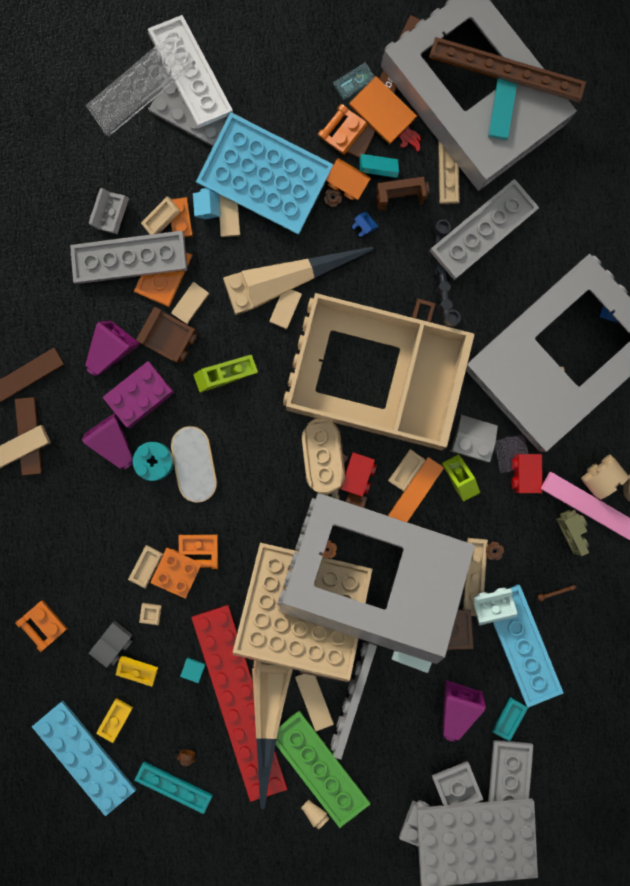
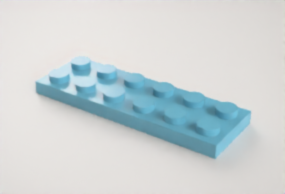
M516 585L509 589H512L513 592L512 597L517 610V617L496 621L493 624L527 707L563 694V691L520 585Z
M64 701L59 703L32 726L105 816L136 791V788Z

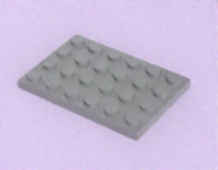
M533 799L416 808L421 886H446L538 878Z

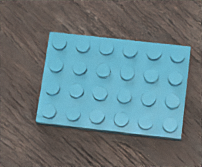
M230 112L196 183L299 235L333 164Z

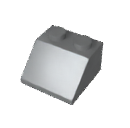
M461 415L450 451L480 461L490 462L496 442L498 426Z

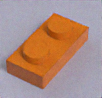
M187 197L172 199L181 211L171 221L172 232L183 231L184 238L192 237Z

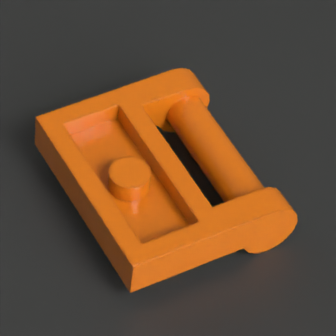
M341 104L337 108L338 112L317 135L345 155L368 124ZM343 116H346L347 119L344 121L341 127L337 130L333 137H330L329 134L332 132V130L336 127V125L343 118Z
M179 535V553L182 555L212 554V560L196 561L202 563L200 567L218 569V535Z
M43 600L15 623L34 641L40 652L68 629ZM30 618L47 636L45 641L28 624L27 621Z

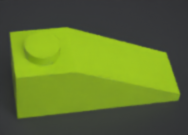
M252 355L203 368L194 374V378L199 392H203L256 374L258 371Z

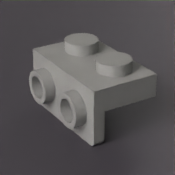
M100 188L90 216L89 225L101 231L118 234L129 198L125 195L110 193Z

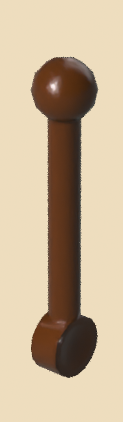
M573 585L549 594H539L537 598L540 602H543L546 598L577 588Z

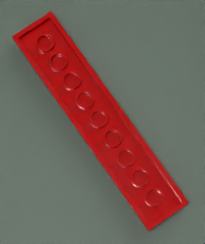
M226 605L192 616L191 618L251 802L260 799L253 679L246 658L232 655L238 632L230 607ZM275 750L267 796L287 790Z

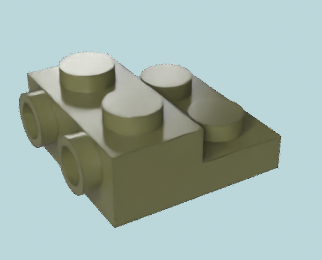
M575 510L562 512L560 514L561 517L556 520L573 554L580 556L588 554V542L584 536L581 537V534L587 532L585 528L587 523L584 517L576 514Z

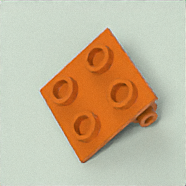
M166 548L150 583L186 599L202 563L182 555L174 549Z

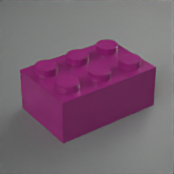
M147 361L107 393L103 399L127 428H132L175 392L155 367Z

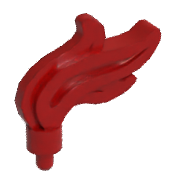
M408 126L398 136L402 141L400 147L405 148L410 144L418 153L421 138L417 132L410 130Z

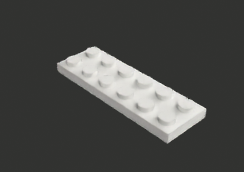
M183 15L148 28V34L197 128L227 117L230 112L233 113Z

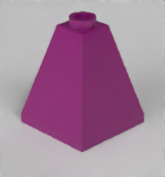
M111 320L98 322L86 361L87 371L94 376L102 374L136 349L140 343Z
M115 413L84 434L82 439L84 444L118 468L123 467L126 469L133 464L130 447L120 420Z
M446 680L443 734L447 740H459L484 712L486 707L482 691Z

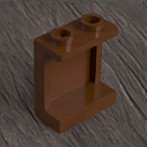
M424 177L377 183L376 200L378 212L385 211L388 199L418 195L419 205H423L425 199H427V194H429L428 182L424 181Z
M154 307L136 341L179 364L180 361L183 362L187 357L188 351L186 350L190 344H194L198 335H196L197 331L193 327Z

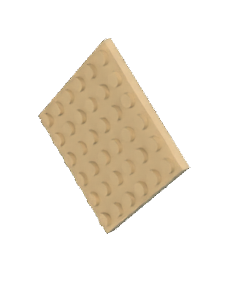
M260 543L232 655L349 682L358 638L279 612L280 606L277 603L282 589L286 590L287 588L283 585L288 570H293L289 567L294 552L298 553V551ZM322 557L314 586L366 603L372 569Z

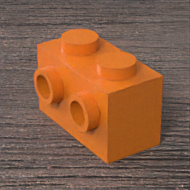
M338 158L330 170L326 181L329 182L328 186L335 190H338V188L343 190L346 197L354 200L355 198H360L371 177Z

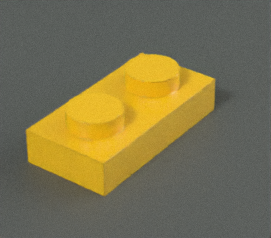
M121 656L116 675L152 687L158 667Z
M116 698L96 734L113 743L133 707Z

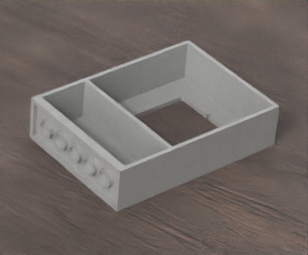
M448 0L445 7L434 10L426 21L424 19L419 21L411 32L409 30L404 32L396 43H389L384 49L381 67L479 191L563 128L577 110L568 99L517 84L508 139L502 140L488 137L495 90L468 111H464L420 54L433 45L435 37L442 39L444 37L442 33L447 35L466 20L472 19L501 57L542 69L543 67L490 0Z
M590 254L574 266L467 363L466 371L539 452L548 451L630 377V342L578 387L535 340V337L587 290H590L609 312L614 310L612 315L630 334V297L627 295L628 292L622 285H618L613 280L614 276L610 271H605L601 267L600 260Z
M318 493L316 499L312 498L307 512L309 516H306L301 533H304V535L300 534L295 548L299 552H294L289 568L293 570H288L283 585L287 588L286 590L282 589L277 603L280 606L279 612L434 664L439 663L446 655L475 545ZM332 526H338L403 549L385 610L314 586L323 557L319 553H324Z

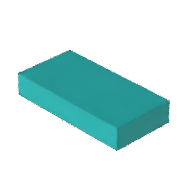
M361 154L360 172L397 178L399 174L398 159Z
M510 697L492 732L510 742L528 707Z

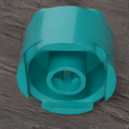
M148 442L139 446L133 457V466L136 473L143 479L150 481L162 480L173 470V455L171 450L164 444ZM155 456V459L158 460V464H154L153 467V464L150 463V459H153V457Z

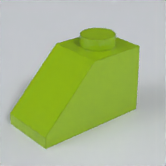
M459 454L442 463L455 490L463 501L480 493L475 477Z

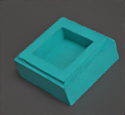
M187 657L180 677L199 683L205 664Z

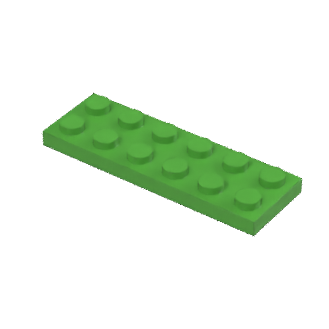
M300 710L279 726L276 746L339 828L370 805V801L337 758L333 757L331 750Z

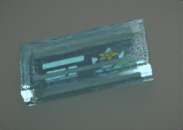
M365 62L333 82V85L342 99L345 100L367 86L375 76Z

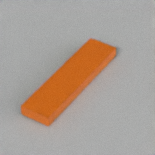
M427 457L388 516L408 522L444 467Z

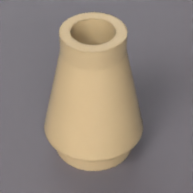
M310 800L301 807L312 826L318 830L329 819L326 815L327 813Z

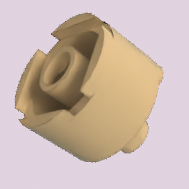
M611 455L605 457L600 465L594 464L587 469L588 473L581 478L597 499L609 496L617 490L616 487L619 483L623 485L629 478L624 469Z

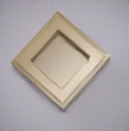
M142 603L139 623L159 625L162 605Z

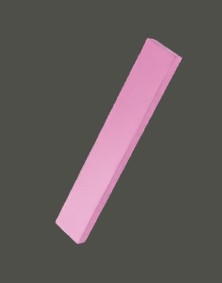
M552 472L548 474L541 490L630 541V518L556 474Z

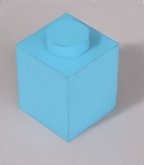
M209 188L193 193L195 217L201 219L221 217L219 194Z

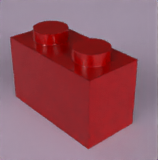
M352 453L345 473V479L340 489L362 497L364 493L367 494L371 484L368 482L369 476L374 475L377 466L374 464L375 460Z
M542 454L514 455L512 459V469L514 470L512 488L515 489V493H542Z

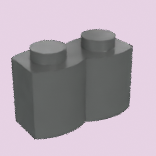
M114 621L89 654L106 668L110 664L114 666L121 657L118 655L121 649L126 650L133 642L130 640L132 634Z

